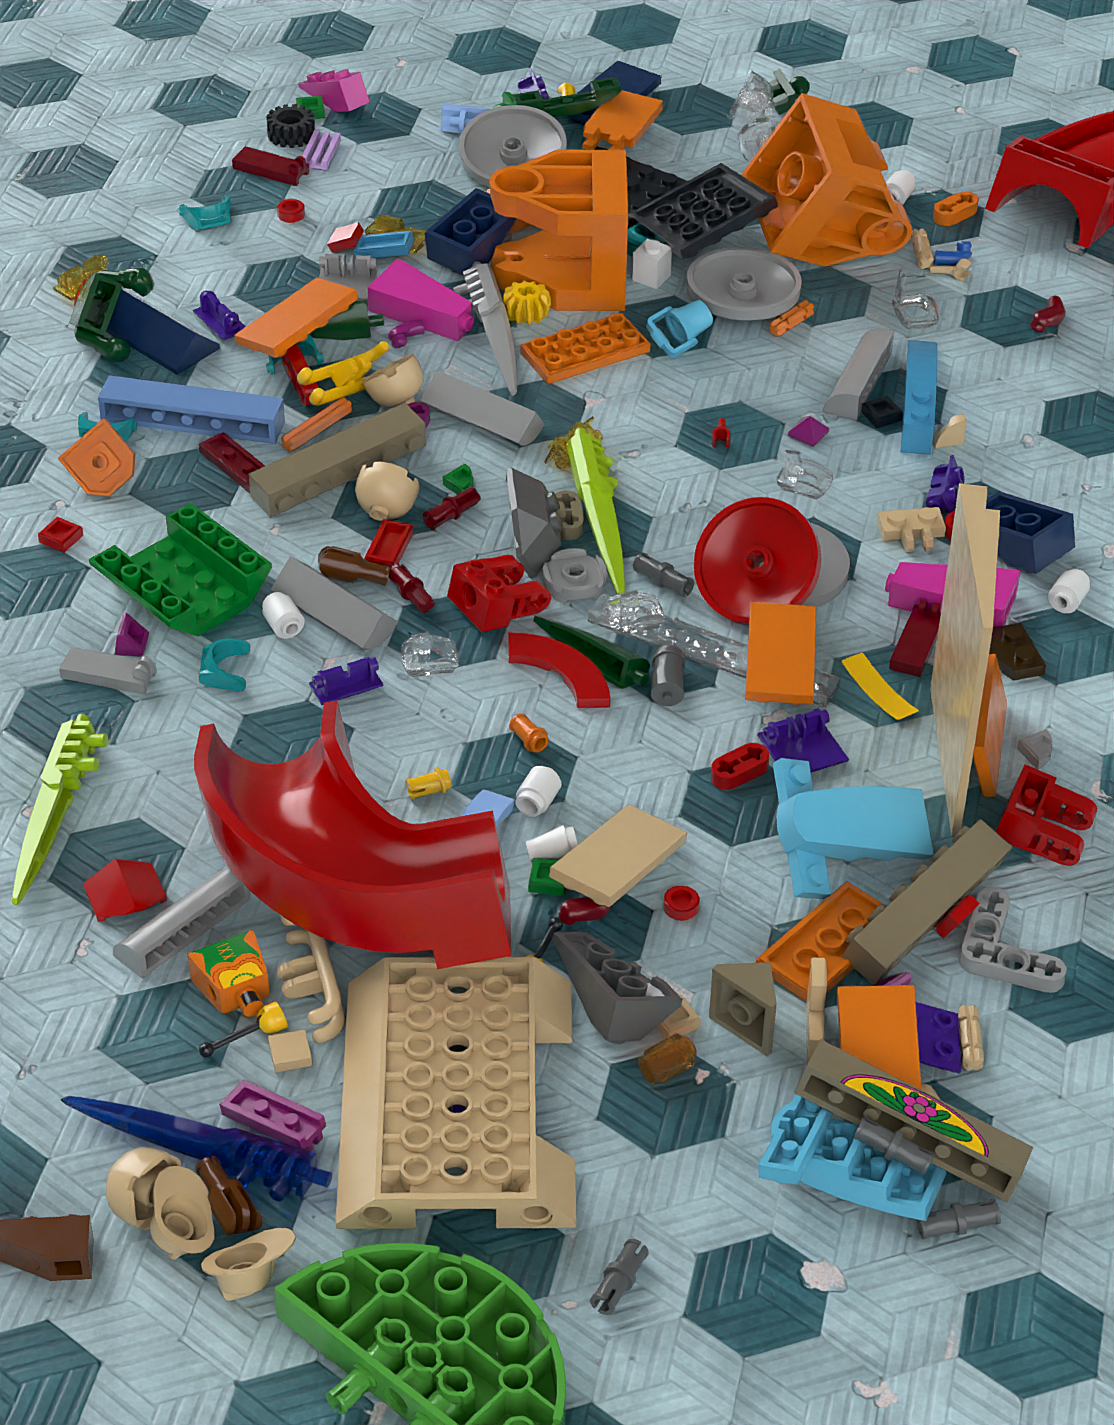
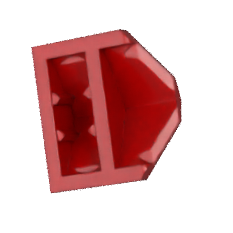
M114 859L83 883V888L98 922L106 921V917L126 916L143 911L158 902L162 904L167 901L166 894L152 863Z

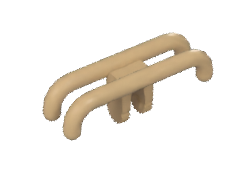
M283 916L281 917V921L285 926L295 925ZM305 929L290 931L286 934L287 943L290 945L307 944L311 948L312 955L293 959L290 962L286 961V963L279 965V968H277L278 977L284 982L282 992L287 999H296L297 997L301 998L323 992L325 1004L318 1009L310 1011L308 1020L311 1024H321L330 1020L326 1026L314 1030L312 1034L314 1042L324 1043L334 1039L345 1025V1013L341 1003V995L324 938Z

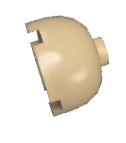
M414 354L392 362V365L375 371L363 380L365 389L372 400L386 407L400 405L404 402L406 404L415 402L416 400L413 396L421 390L424 382L421 365Z
M379 461L374 462L373 466L366 468L365 464L362 466L356 481L355 492L358 504L375 520L398 519L411 510L420 489L419 482L416 478L412 481L407 477L408 471L395 464Z
M152 1147L134 1148L124 1153L111 1166L107 1174L106 1199L112 1212L128 1225L139 1227L143 1230H150V1221L154 1214L152 1194L154 1180L158 1173L165 1168L181 1166L180 1160L163 1150Z

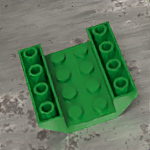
M192 503L166 516L167 537L130 557L116 545H113L89 559L91 566L168 627L197 637L247 609L272 569L271 562Z

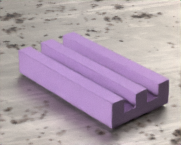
M314 130L302 155L306 159V163H309V168L328 169L341 142L340 133L335 132L334 136L331 137L330 132L325 131L323 135H320L319 130ZM326 144H329L328 149L321 161L322 163H319L318 161L323 155V150Z

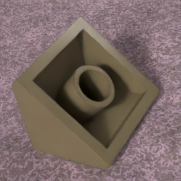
M771 963L717 964L712 969L709 1018L765 1056L771 1054L777 1005Z

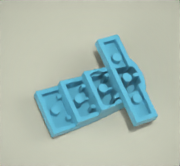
M780 758L773 762L779 799L776 816L777 830L785 853L788 854L794 897L824 899L831 895L825 856L851 862L861 857L891 861L896 857L926 860L934 856L922 789L858 786L814 790L809 761Z
M795 1094L791 1103L786 1104L775 1115L771 1126L770 1144L758 1165L759 1178L797 1185L800 1181L822 1192L865 1207L908 1218L927 1220L946 1176V1170L930 1163L927 1171L922 1175L920 1172L894 1158L891 1161L883 1158L884 1153L858 1139L852 1138L858 1125L850 1121L831 1119L832 1112Z

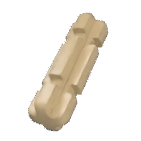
M923 228L920 230L914 229L911 237L917 263L922 270L925 268L930 269L934 261L928 236Z
M962 1005L959 1007L958 1013L961 1053L963 1054L962 1066L967 1071H978L982 1069L984 1061L983 1050L981 1049V1028L978 1021L979 1009L975 1005Z

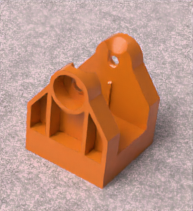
M801 93L742 172L743 177L776 197L778 207L771 210L765 217L758 218L771 253L825 267L869 255L882 256L891 254L907 244L912 236V225L906 210L901 203L895 201L881 171L888 170L882 150L878 143L870 139L856 109Z
M555 150L518 166L505 167L493 173L489 180V190L494 211L505 217L518 218L543 229L521 240L506 242L495 247L490 267L494 272L499 289L505 291V288L511 287L513 282L522 283L525 280L531 283L535 281L536 285H545V289L549 291L551 296L550 308L556 311H625L628 234L626 150Z

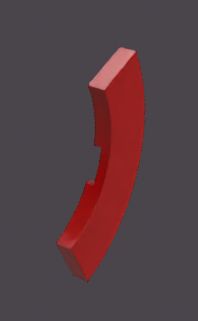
M508 632L509 663L526 664L546 671H555L564 678V683L572 691L577 708L610 707V692L605 678L596 665L581 652L548 637Z

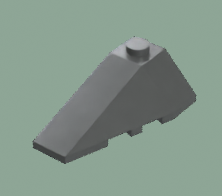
M554 932L553 941L589 1020L606 1041L621 1044L625 1041L641 1040L681 1007L683 999L667 982L657 976L652 977V980L640 973L642 968L635 962L627 963L615 958L616 950L589 933Z

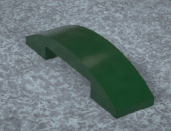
M611 77L590 81L591 91L549 99H542L539 90L513 94L512 96L515 105L537 108L552 117L583 113L599 107L617 96L622 90L618 79Z

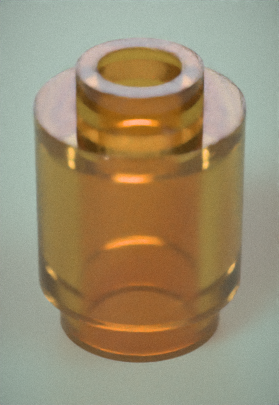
M674 1033L646 1049L644 1056L638 1059L639 1068L650 1084L655 1085L658 1082L664 1084L695 1065L697 1051L693 1042L687 1036L683 1037L678 1033Z

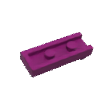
M244 1079L219 1104L222 1115L296 1148L304 1155H308L314 1149L313 1144L318 1145L323 1139L322 1130L326 1127L324 1115Z

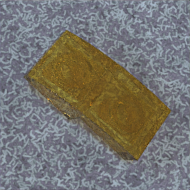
M381 215L375 218L374 222L365 229L366 235L413 231L415 240L410 250L412 254H416L426 244V230H418L414 227L404 228L402 218Z

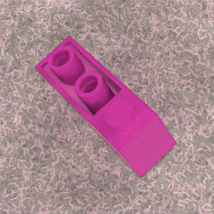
M348 69L336 73L335 70L323 74L315 72L306 76L307 81L298 84L299 88L309 95L322 96L323 104L334 112H347L370 103L360 72L349 73Z

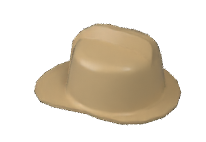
M169 1166L158 1173L153 1183L154 1214L150 1221V1234L153 1241L159 1248L167 1252L168 1258L172 1260L187 1253H202L210 1248L214 1240V1225L211 1205L207 1197L209 1194L207 1187L202 1179L188 1168L182 1166Z
M274 1228L255 1234L231 1247L216 1251L204 1258L201 1263L202 1271L216 1277L221 1294L227 1301L255 1294L270 1282L274 1274L275 1259L286 1253L293 1246L296 1239L294 1231L288 1228Z

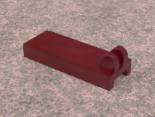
M245 146L232 159L233 169L293 186L299 184V178L302 175L310 173L309 163H306V159L303 156H297L294 160Z
M921 599L919 605H914L890 658V670L921 678L938 637L941 616L939 603L934 602L930 609L927 608L928 600Z

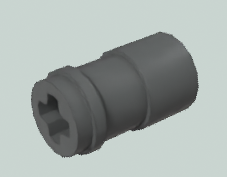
M664 645L659 647L653 656L652 666L654 672L652 673L651 697L659 705L674 706L684 698L685 676L683 669L685 667V657L680 648L673 645Z

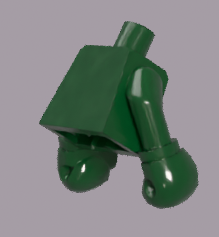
M136 267L120 271L101 270L92 275L83 284L69 321L70 324L75 325L74 334L76 340L81 344L94 348L96 352L101 353L109 361L123 362L127 359L131 350L130 345L126 341L116 337L109 339L103 336L106 333L122 286L132 289L144 297L153 290L155 285L151 273L144 268Z

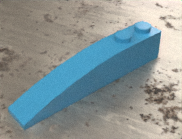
M908 340L900 452L931 455L935 424L937 342Z

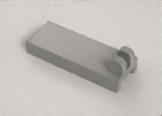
M71 647L59 668L60 678L140 694H146L147 684L151 676L155 677L157 673L156 663L147 656H142L138 660Z

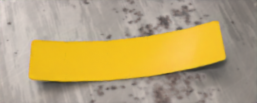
M861 652L842 660L843 665L862 690L895 719L900 720L919 711L886 683L864 653Z

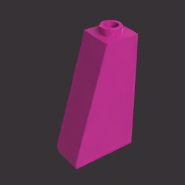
M396 259L367 287L368 311L383 314L387 318L402 323L421 320L424 330L455 341H459L473 327L472 302L403 260Z
M900 562L895 574L889 573L886 581L885 592H889L888 606L912 612L914 605H919L920 600L924 599L928 600L927 608L931 609L935 602L940 604L941 611L948 565ZM997 568L993 627L1005 625L1017 596L1020 570Z

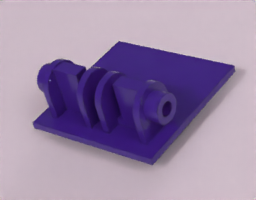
M817 708L805 713L804 717L802 714H796L795 720L790 716L778 722H769L767 727L763 728V732L757 733V736L768 749L774 761L780 758L809 761L811 773L849 761L847 755L825 726L830 721L827 710L821 711Z
M915 1002L920 1063L960 1074L961 1056L958 1013Z

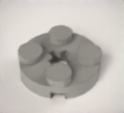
M576 548L564 549L551 555V561L548 563L545 561L543 565V584L553 594V599L557 602L565 603L570 600L599 598L603 594V587L607 580V567L603 559L598 555L594 559L591 556H587V550Z

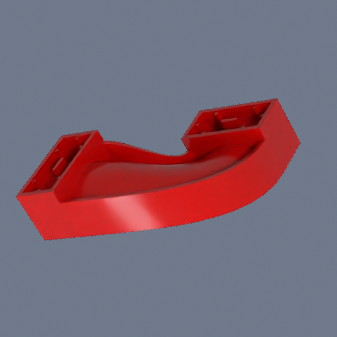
M1114 111L1071 123L1035 140L1021 135L1008 144L985 209L996 212L1014 197L1037 184L1052 187L1065 195L1073 204L1080 222L1078 245L1089 248L1114 224Z
M338 700L324 703L321 735L316 743L300 757L284 763L263 764L247 760L233 752L223 742L214 723L200 726L194 753V771L213 841L221 857L234 875L270 909L293 924L319 937L345 946L375 952L395 953L433 950L437 969L512 956L510 884L493 810L421 824H411L391 815L378 804L356 777Z

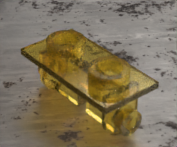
M96 254L82 262L83 271L82 267L77 265L61 273L60 278L57 279L58 285L54 286L53 290L71 301L75 300L83 279L88 280L95 273L107 270V257L104 254Z
M592 416L584 423L578 421L570 428L565 437L557 436L548 446L550 452L544 463L547 464L554 459L555 465L559 469L571 467L567 445L578 428H584L586 433H590L591 436L602 440V433L590 426L595 418Z

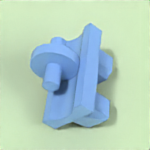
M443 103L441 131L462 133L465 126L473 118L490 110V108Z

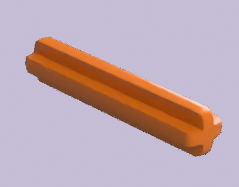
M341 397L282 436V447L286 448L289 452L296 450L352 412L351 401Z

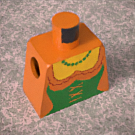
M253 930L187 954L190 979L220 1013L226 1014L240 1008L244 1016L254 1017L264 1007L262 1000L270 994L268 973Z

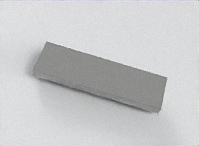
M876 328L866 332L861 337L825 403L823 412L853 420L858 419L862 404L867 402L892 354L894 330Z
M438 370L420 399V402L522 446L533 442L545 425L535 411Z
M291 556L271 588L274 592L288 595L297 607L364 649H372L383 643L398 624L397 620L314 568Z
M225 866L116 944L113 948V956L139 977L144 978L251 899L250 891L234 875L231 869Z

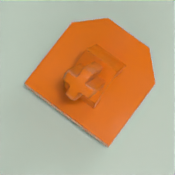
M103 418L60 455L58 460L87 494L111 496L134 476L136 454L109 421Z

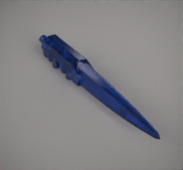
M65 1096L61 1099L65 1105L95 1120L155 1145L199 1160H203L206 1157L211 1159L212 1156H216L223 1169L228 1168V1174L236 1176L234 1180L240 1181L245 1189L257 1176L263 1177V1186L271 1188L269 1195L275 1201H282L292 1188H296L297 1196L304 1197L312 1183L327 1188L332 1180V1172L317 1168L318 1160L316 1153L239 1128L222 1129L162 1112L76 1096Z

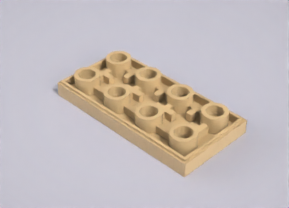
M628 804L552 865L549 877L563 884L565 888L575 890L593 899L599 905L610 907L686 843L687 832Z

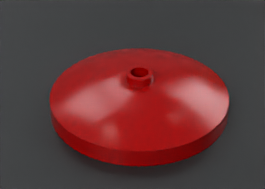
M769 497L743 499L721 510L703 530L694 555L696 584L707 604L724 618L748 626L751 602L803 605L815 588L821 569V546L811 523L790 504Z

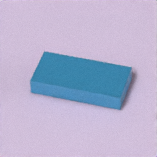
M413 231L362 235L353 252L355 259L356 255L371 256V259L409 255L415 240Z

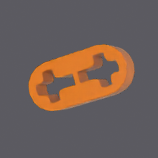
M959 192L937 202L934 205L933 221L941 226H951L975 215L978 209V196L972 192Z

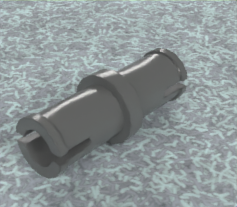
M642 552V555L638 554L633 562L634 571L651 578L653 583L661 588L667 587L682 597L688 596L693 590L694 580L674 570L673 565L668 562L661 563Z
M863 1116L852 1137L884 1153L883 1158L889 1161L894 1158L920 1172L922 1175L927 1171L935 1152H930L904 1138L903 1132L896 1130L894 1133L868 1119L866 1116Z
M990 1199L989 1201L964 1206L959 1202L953 1203L949 1209L930 1212L926 1221L918 1219L916 1221L921 1239H927L928 1237L953 1232L959 1236L966 1234L968 1229L993 1224L998 1225L1001 1223V1215L996 1200Z
M628 1239L615 1262L609 1263L604 1270V1280L590 1299L593 1308L597 1307L600 1300L604 1301L597 1312L604 1315L612 1314L623 1293L630 1290L636 1281L635 1274L649 1254V1250L645 1245L642 1246L638 1254L635 1253L641 1241Z

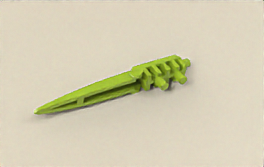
M578 428L574 431V436L570 438L567 445L577 494L584 503L593 536L601 558L606 564L607 573L617 595L624 598L623 555L612 500L614 496L613 490L618 485V479L609 476V468L613 464V458L604 455L605 451L601 447V440L591 436L590 433H586L584 428Z
M79 714L75 721L73 719L62 723L41 774L42 786L29 819L18 860L11 900L12 904L18 905L21 903L39 873L56 838L68 807L71 808L74 796L70 791L80 789L81 782L79 778L85 777L86 772L98 771V758H89L88 754H93L95 748L108 746V735L106 733L96 734L90 718L85 714Z

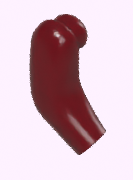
M1056 295L1051 296L1047 301V308L1039 310L1033 315L1030 326L1034 331L1038 333L1044 332L1046 327L1059 325L1063 321L1066 310L1061 298Z
M587 896L572 898L561 904L558 917L565 925H573L580 921L600 920L606 916L611 906L599 905Z

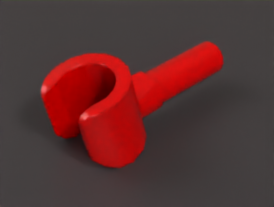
M724 418L718 420V427L712 432L711 444L713 447H715V442L718 440L725 441L727 448L730 445V431L725 428L726 420Z

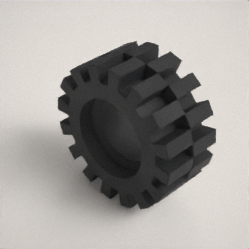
M284 104L283 108L277 106L275 110L271 109L266 116L267 135L269 141H273V144L276 146L280 144V147L283 148L286 145H289V148H294V145L302 147L303 143L308 144L315 130L314 113H311L309 108L305 109L303 105L299 108L297 104H292V107Z

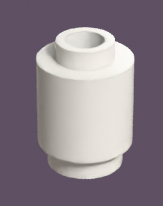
M907 170L894 172L886 181L895 201L902 205L915 190V177Z
M1079 569L1063 572L1049 591L1048 599L1051 606L1062 613L1074 612L1089 592V577Z
M281 592L272 593L265 598L262 605L263 616L274 633L283 639L297 635L304 627L305 620L293 600Z
M536 766L531 769L516 793V806L523 814L536 817L548 809L562 785L557 773L553 769L544 766Z

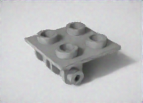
M325 254V257H319V268H321L319 278L356 289L359 297L356 301H368L367 287L377 278V259H371V256L356 255L355 265L354 255H351L350 265L346 264L345 254H342L341 264L340 255Z

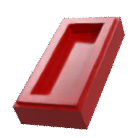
M383 519L364 559L368 562L390 566V569L399 564L414 534V526Z

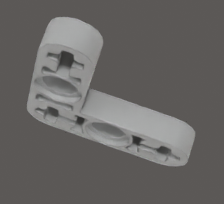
M997 887L982 889L976 899L980 904L972 912L960 954L962 968L975 975L1042 992L1052 993L1062 989L1065 983L1067 967L1061 959L999 943L1008 914L1010 898L1004 890ZM990 903L996 904L993 914L987 912ZM987 926L993 929L994 933L988 935L981 934L975 928ZM974 954L981 955L980 958L973 957ZM993 958H997L996 963H992ZM1016 961L1022 965V968L1017 970L1009 969L1004 965V962ZM1030 967L1034 968L1033 973L1029 972ZM1046 972L1053 973L1052 976L1045 975Z

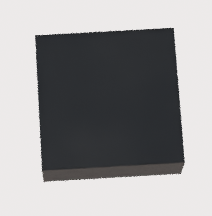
M888 396L862 404L861 412L876 429L902 421L903 411Z

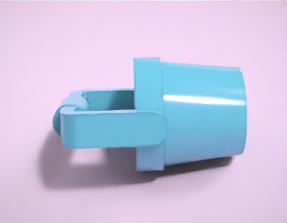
M696 300L680 308L673 309L671 306L664 308L648 318L646 328L651 333L650 336L658 347L663 349L669 357L675 358L698 343L695 337L713 324V318L705 303L701 300ZM664 317L669 332L681 344L675 349L670 345L669 340L654 324Z

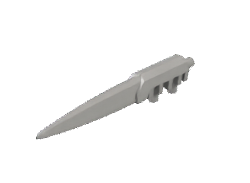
M474 262L472 268L463 272L466 283L453 288L455 293L460 296L470 293L471 299L469 301L472 302V311L475 310L480 323L483 322L502 376L511 396H514L517 392V371L508 315L492 268L487 263Z

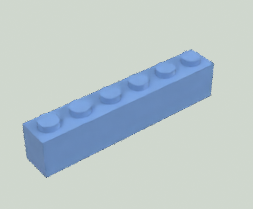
M110 375L98 396L101 420L106 418L109 422L113 423L134 418L137 421V426L210 436L224 432L233 439L276 444L285 423L283 398Z

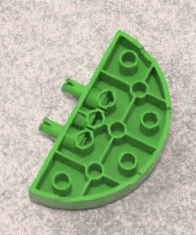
M416 1243L367 1245L342 1251V1257L323 1264L320 1261H316L291 1275L274 1288L277 1318L348 1374L332 1390L326 1393V1399L334 1410L340 1405L337 1409L339 1414L344 1415L348 1412V1409L369 1391L409 1422V1425H565L566 1376L563 1356L555 1334H552L549 1326L543 1319V1312L525 1290L496 1268L472 1256L463 1254L461 1258L440 1252V1247Z

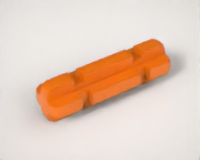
M803 300L769 323L770 334L780 337L813 315L814 305L807 300Z

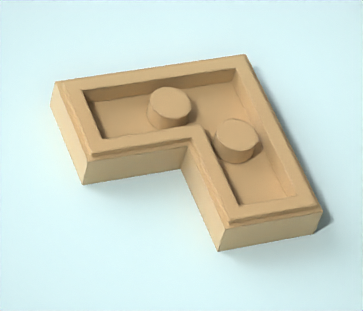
M811 957L806 1002L807 1064L820 1039L824 1041V1007L827 990V965L825 958Z

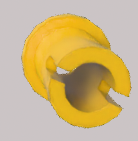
M436 767L432 773L405 780L406 785H409L406 788L411 800L437 792L443 795L446 794V790L452 788L447 769L440 770L439 767Z

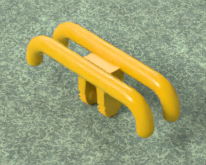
M381 341L365 353L313 371L305 367L298 373L297 381L301 385H309L330 377L336 385L335 388L326 391L316 388L310 394L309 401L312 405L316 406L365 390L363 380L366 377L363 376L372 367V362L389 350V344L386 341Z

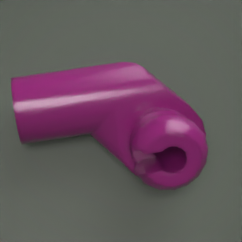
M415 320L396 326L388 333L392 346L394 348L404 347L407 343V337L424 334L423 323L421 320Z

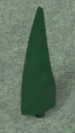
M366 300L355 301L349 305L346 311L336 314L328 320L325 326L315 329L310 335L312 338L342 341L371 337L370 327L384 326L383 314L369 316Z
M534 616L533 622L551 637L571 646L590 659L608 682L621 689L632 686L635 683L644 686L648 682L649 675L647 672L650 669V663L647 659L609 640L579 628Z

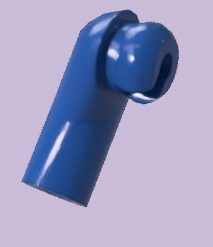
M958 241L956 251H935L934 265L956 266L961 259L971 258L972 244L968 241Z

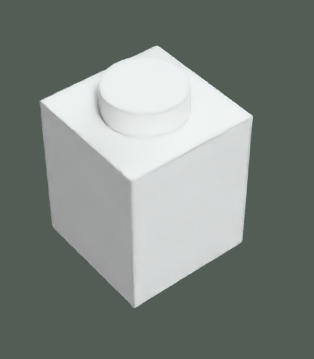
M646 239L633 252L632 281L658 289L671 276V248L659 241Z

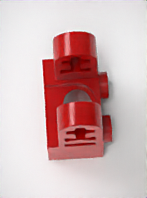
M509 554L454 564L447 597L481 632L508 627L512 619L538 614L546 609L551 601V593L539 581L517 584L523 577L524 566L513 555Z
M1024 764L1010 794L996 833L1009 844L1065 866L1077 864L1084 849L1083 839L1078 834L1046 821L1042 817L1075 830H1087L1093 825L1096 817V804L1088 797L1055 784L1057 777Z

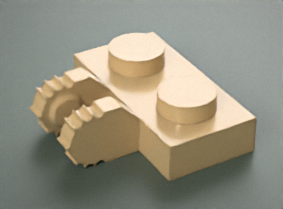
M939 507L880 511L877 514V524L883 541L901 540L905 552H913L915 546L914 539L921 540L924 551H931L933 549V538L945 537L946 526Z

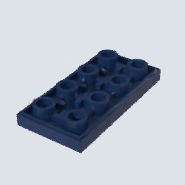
M616 61L594 80L616 77L621 85V90L647 96L661 84L662 76L621 61ZM591 84L586 85L578 93L591 91ZM599 107L566 117L571 118L575 122L586 124Z

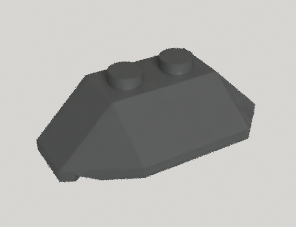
M514 468L506 470V481L516 557L524 566V570L529 578H533L543 568L545 561L547 563L551 555L562 544L560 530L563 529V524L557 513V510L560 509V504L553 491L549 493L542 481Z

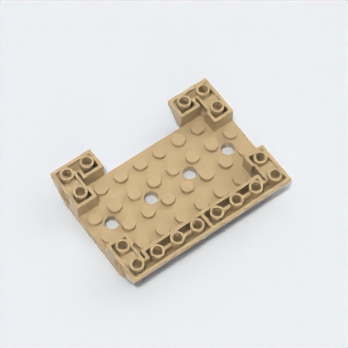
M384 957L348 982L336 1229H416L417 1209H496V1228H576L575 1159L536 1135L535 1044L572 1043L571 981L535 957H503L443 969H437L435 957ZM455 987H464L468 991L462 994H455L450 990ZM453 1045H463L467 1047V1049L462 1052H453L449 1050V1048ZM452 1105H463L467 1108L461 1113H453L448 1110ZM453 1167H460L466 1170L461 1176H451L446 1173L448 1169Z

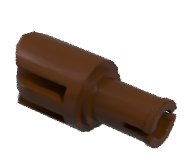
M326 546L318 554L321 574L326 577L352 584L358 579L381 584L382 586H385L387 583L390 566L364 561L359 552L335 546Z
M212 1156L211 1159L206 1157L201 1160L196 1166V1172L209 1191L207 1197L211 1205V1211L225 1235L229 1236L258 1230L262 1226L263 1219L242 1183L238 1180L229 1179L218 1157Z

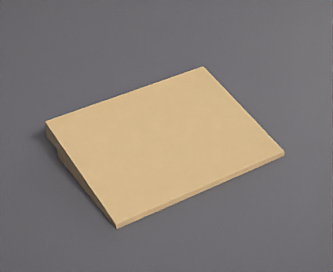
M960 483L930 688L952 836H955L962 828L993 631L1000 510L986 509L987 486Z

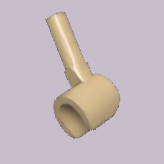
M961 259L956 266H931L930 273L953 274L955 279L963 281L972 272L964 270L971 265V261L969 259Z

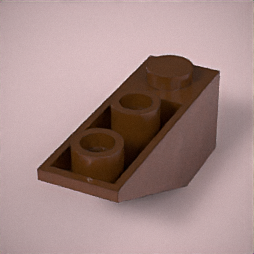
M68 1214L60 1217L41 1218L29 1216L22 1219L0 1220V1262L49 1281L92 1279L94 1237L90 1215Z

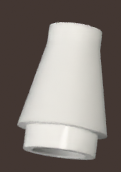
M564 825L526 841L530 861H533L534 858L561 859L578 845L574 827L564 828Z

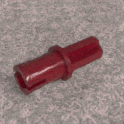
M470 487L454 497L447 496L443 499L442 503L423 512V517H425L423 520L431 530L436 529L453 518L456 520L460 518L462 512L476 505L481 500L480 494L474 487Z
M396 564L390 569L389 579L399 588L402 598L410 600L421 613H427L429 609L434 607L435 602L424 589L422 580L414 577L404 564H401V567L399 564Z

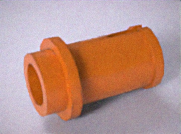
M519 713L511 719L509 729L523 741V746L526 750L538 753L547 747L549 739L548 733L544 728L537 727L524 713Z

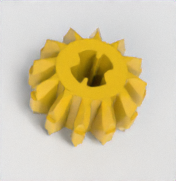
M523 280L522 283L513 282L511 287L505 288L503 302L509 321H517L518 325L527 323L530 326L531 322L541 323L542 319L547 318L551 306V296L549 291L545 289V285H536L535 281L529 283Z

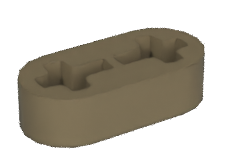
M560 491L555 494L560 504V509L557 510V513L563 524L560 536L564 540H576L583 535L584 531L581 498L576 492Z

